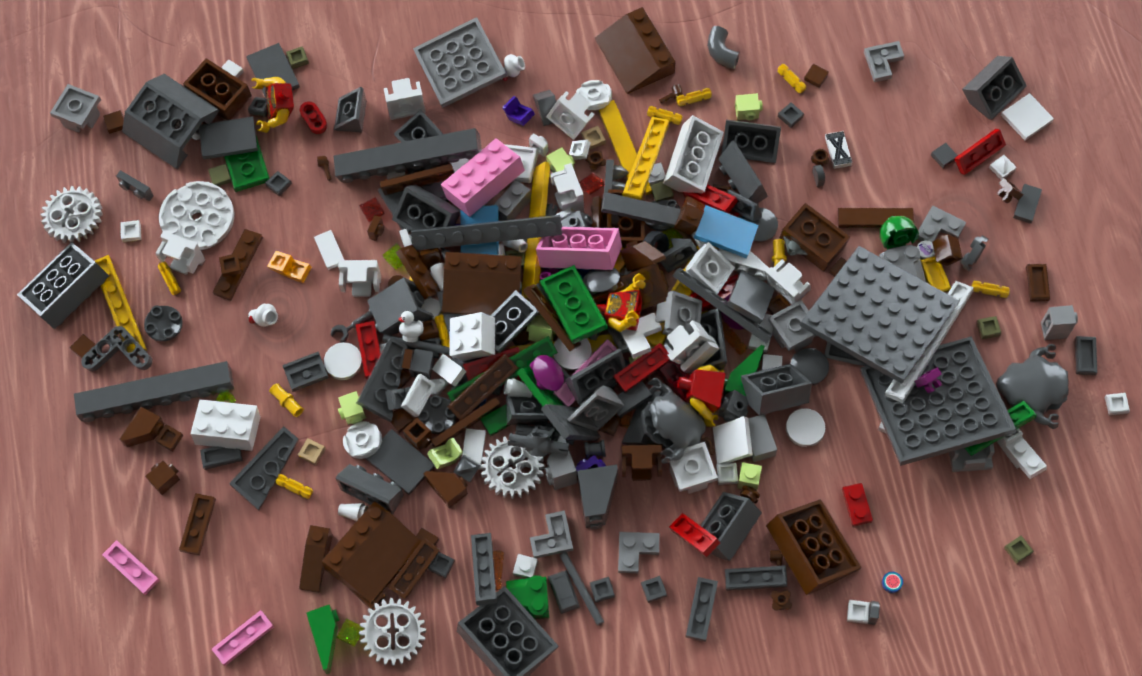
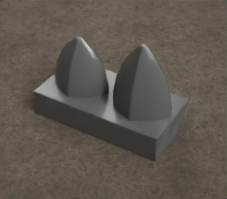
M614 160L606 161L604 193H608V189L624 190L626 185L614 181L625 177L629 173L624 167L615 165Z

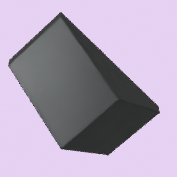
M551 90L533 94L543 126L553 124L546 116L556 103L555 95Z

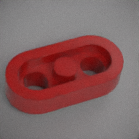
M311 101L304 102L300 106L299 111L310 131L314 134L325 132L327 122L317 105Z

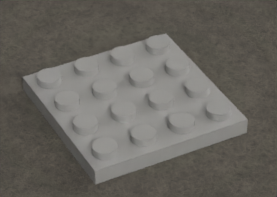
M477 17L413 48L442 108L507 77Z

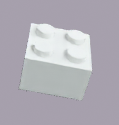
M480 312L450 318L451 357L466 361L495 355L494 317Z

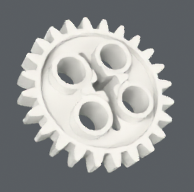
M71 186L70 191H67L64 187L63 193L57 190L56 197L50 195L52 200L45 201L48 207H42L45 213L41 214L43 218L41 222L50 237L54 236L56 241L61 238L63 243L67 239L70 243H73L74 239L80 242V237L83 236L85 239H88L87 233L93 235L92 229L99 228L96 223L102 222L99 217L103 215L101 211L102 206L93 192L90 193L87 188L83 191L80 186L75 190Z
M504 436L502 443L496 439L497 445L490 444L491 451H484L487 457L481 458L482 462L485 463L480 465L481 470H484L481 475L484 478L487 477L484 483L485 485L490 484V491L496 488V495L503 492V498L510 494L513 499L517 493L522 498L523 491L529 495V488L535 490L534 483H541L538 477L544 476V473L541 471L545 469L544 464L541 463L544 459L543 457L530 455L525 448L508 446V441L510 440H507ZM514 451L521 452V455L518 457H513L511 454ZM496 461L504 462L500 467L494 465ZM524 467L531 469L529 473L521 472ZM506 477L514 478L511 483L504 482Z
M391 598L389 604H387L383 599L382 606L374 603L375 610L368 608L370 616L363 615L366 623H360V627L365 630L360 631L359 635L365 636V638L360 640V643H367L364 651L371 650L369 657L376 655V662L382 658L384 659V665L387 664L388 660H391L393 666L396 660L403 664L404 657L409 661L411 660L410 653L417 655L415 647L422 648L421 643L418 641L425 640V637L420 635V633L426 632L425 628H420L425 621H418L421 613L414 614L416 607L414 606L409 609L408 601L401 605V599L396 604L393 598ZM390 614H394V630L398 631L394 636L395 650L391 649V634L387 633L391 627ZM400 616L406 617L408 624L400 626L397 623V618ZM379 617H384L388 624L380 627L376 624V620ZM406 637L409 640V644L405 647L400 646L397 642L398 638ZM379 638H386L388 645L384 648L377 645Z

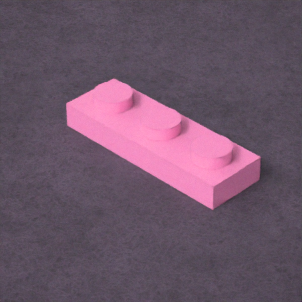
M117 540L102 554L144 595L160 581Z
M260 610L214 646L212 651L222 664L226 666L273 629L274 626Z

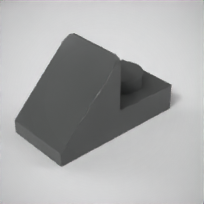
M671 239L674 247L664 252L663 254L666 259L660 261L668 273L691 260L698 251L691 239Z

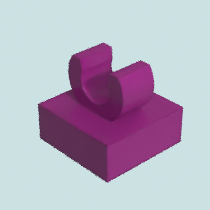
M937 367L926 372L914 382L918 388L925 385V390L931 393L935 391L932 384L935 388L942 386L940 380L937 379L942 373Z

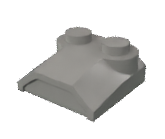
M906 245L892 248L879 254L880 258L926 282L919 258L920 251L916 246Z

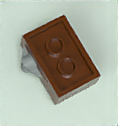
M805 203L782 229L779 238L785 241L789 255L800 254L822 271H825L847 245L850 236Z

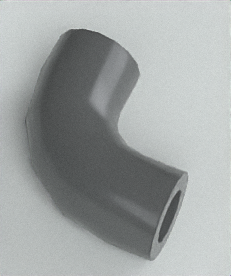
M713 26L707 43L710 56L716 63L730 69H735L740 52L726 47L725 41L728 36L726 29L720 26Z

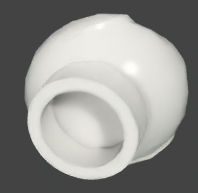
M510 54L505 57L504 70L507 77L501 80L507 81L508 76L516 77L521 70L525 69V62L521 56L516 57Z
M265 303L257 309L251 310L248 315L251 324L257 323L261 327L273 325L278 319L275 307Z
M405 311L398 319L402 322L399 326V331L403 335L404 341L416 342L418 341V336L423 333V323L420 320L413 321V313Z

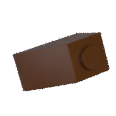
M687 196L674 228L691 236L698 228L704 214V204Z
M637 240L626 244V248L620 250L627 271L653 265L666 259L663 253L646 241L637 243Z
M140 407L119 440L126 447L154 440L163 429L165 423L160 416Z
M433 471L423 473L425 480L448 508H451L468 494L467 483L462 477L458 478L454 473Z

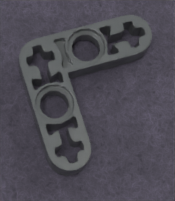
M117 326L82 357L81 362L84 368L93 372L105 364L117 351L121 350L134 366L140 370H147L152 365V357L125 328ZM118 333H121L126 339L124 342L119 339ZM109 344V351L102 353V347ZM130 344H135V350L128 353L127 347ZM140 355L144 358L145 362L142 364L136 356ZM93 359V365H90L89 361Z

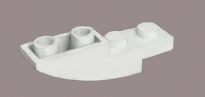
M1018 428L1015 434L1005 436L998 440L997 443L1016 468L1020 467L1027 477L1031 479L1045 471L1047 465L1022 437L1023 433Z

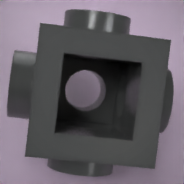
M580 210L572 212L568 217L561 220L563 227L592 228L591 224H593L591 217Z
M735 390L725 394L721 399L718 415L723 417L726 422L743 416L746 417L749 404L747 397Z

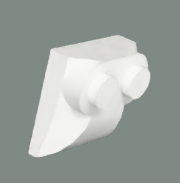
M708 242L695 253L686 267V272L718 294L735 267Z

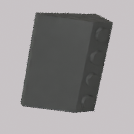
M71 242L17 295L53 329H56L85 299L91 296L97 287L105 282L109 275L92 258Z
M504 586L496 592V604L477 607L458 622L456 632L495 676H530L559 646Z

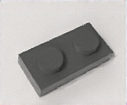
M121 170L118 172L116 177L119 181V186L124 190L133 191L134 195L140 199L145 198L150 201L154 195L150 187Z

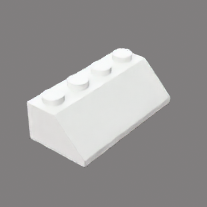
M692 115L682 125L663 184L678 192L704 193L724 132Z

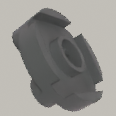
M983 235L975 237L970 245L973 249L970 253L965 254L960 262L964 269L969 272L971 271L972 267L969 265L977 262L986 247V244L983 242H988L989 238Z

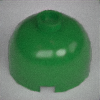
M891 216L880 228L879 237L883 247L888 250L906 246L910 241L913 244L919 237V231L908 217Z

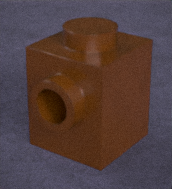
M944 234L939 239L932 241L936 262L949 266L963 259L958 238Z
M418 418L403 430L405 439L418 451L428 447L433 438L431 430Z
M164 461L155 464L145 476L161 495L166 493L180 480L176 475L179 471L172 463L167 465Z

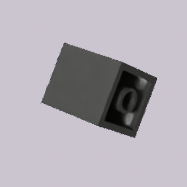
M404 277L367 300L370 306L369 312L375 318L377 330L385 335L392 336L400 332L399 326L402 322L398 319L405 311L413 313V321L420 320L423 322L433 320L432 317H434L432 313L421 309L425 301L415 283Z
M617 464L577 471L586 528L595 530L606 525L618 481Z

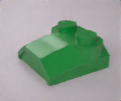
M535 575L526 579L506 581V588L534 619L549 618L546 577Z

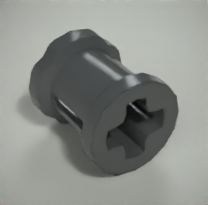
M604 440L596 443L584 442L586 459L594 455L606 457Z

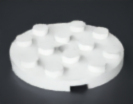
M204 181L189 182L178 190L174 189L163 201L159 212V223L162 231L195 242L200 250L211 248L221 242L231 230L234 222V208L227 193L219 186ZM195 213H201L202 217L195 220L192 218Z

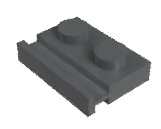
M319 351L282 365L292 392L329 378Z

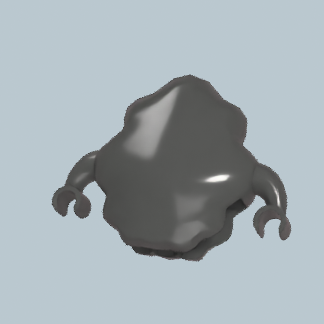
M1054 344L1035 349L1023 363L1010 364L996 383L999 393L1006 398L1010 406L1014 407L1025 401L1037 414L1034 421L1042 425H1048L1051 429H1056L1059 426L1058 422L1054 423L1051 421L1058 420L1059 416L1051 414L1049 418H1046L1044 414L1048 410L1059 409L1062 403L1067 401L1069 394L1068 371L1063 369L1058 363L1048 362L1045 358L1041 357L1045 354L1048 359L1055 358L1056 353L1049 352L1056 349Z
M654 378L648 382V384L653 386L649 389V392L655 393L657 390H660L662 396H657L653 402H648L646 408L641 412L645 434L655 444H660L665 448L660 454L666 456L662 459V463L666 464L669 461L681 459L687 447L699 444L702 435L706 431V424L690 403L684 402L679 396L674 394L669 386L661 383L658 378Z

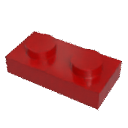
M858 483L844 486L842 492L852 527L872 523L873 519L863 484Z

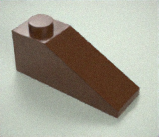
M313 525L309 527L299 585L301 590L320 592L325 571L322 560L329 553L333 538L330 528Z

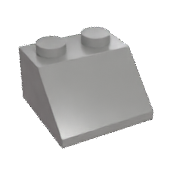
M560 436L557 442L566 443V440ZM568 451L567 456L551 453L547 459L548 467L545 468L548 484H553L554 490L576 484L577 473L570 451Z

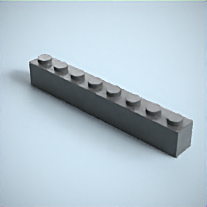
M476 128L334 155L335 177L343 183H350L355 179L366 180L370 176L375 175L386 176L391 172L402 173L407 169H422L423 166L427 165L438 166L443 162L454 163L458 162L459 159H472L482 150L480 134Z
M225 361L74 393L76 415L81 421L92 422L96 418H111L115 414L120 413L130 414L134 410L140 409V407L148 410L157 405L167 406L176 401L186 402L195 397H208L212 391L221 394L227 393L229 390L234 389L231 367Z

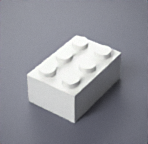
M199 400L191 430L194 444L252 451L261 417L258 407L255 405Z

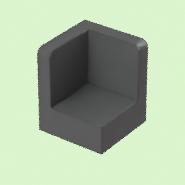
M419 349L414 350L410 366L412 377L416 378L417 375L422 374L427 379H431L432 368L435 362L433 352Z

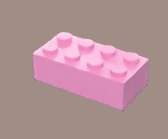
M495 139L446 179L441 186L446 198L470 217L523 173L525 169L520 156L498 139Z
M562 227V235L541 237L536 248L539 265L543 268L567 269L575 265L576 269L613 270L622 248L619 228Z

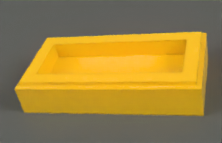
M935 256L920 260L927 283L943 292L950 291L951 286L943 266L936 262Z

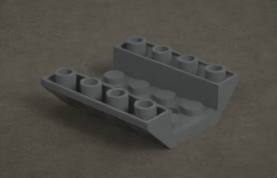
M162 74L147 81L126 109L122 132L178 170L188 156L183 151L184 147L204 121L210 125L220 110L166 74ZM150 103H154V108L147 111V106ZM181 121V127L174 129L175 123Z

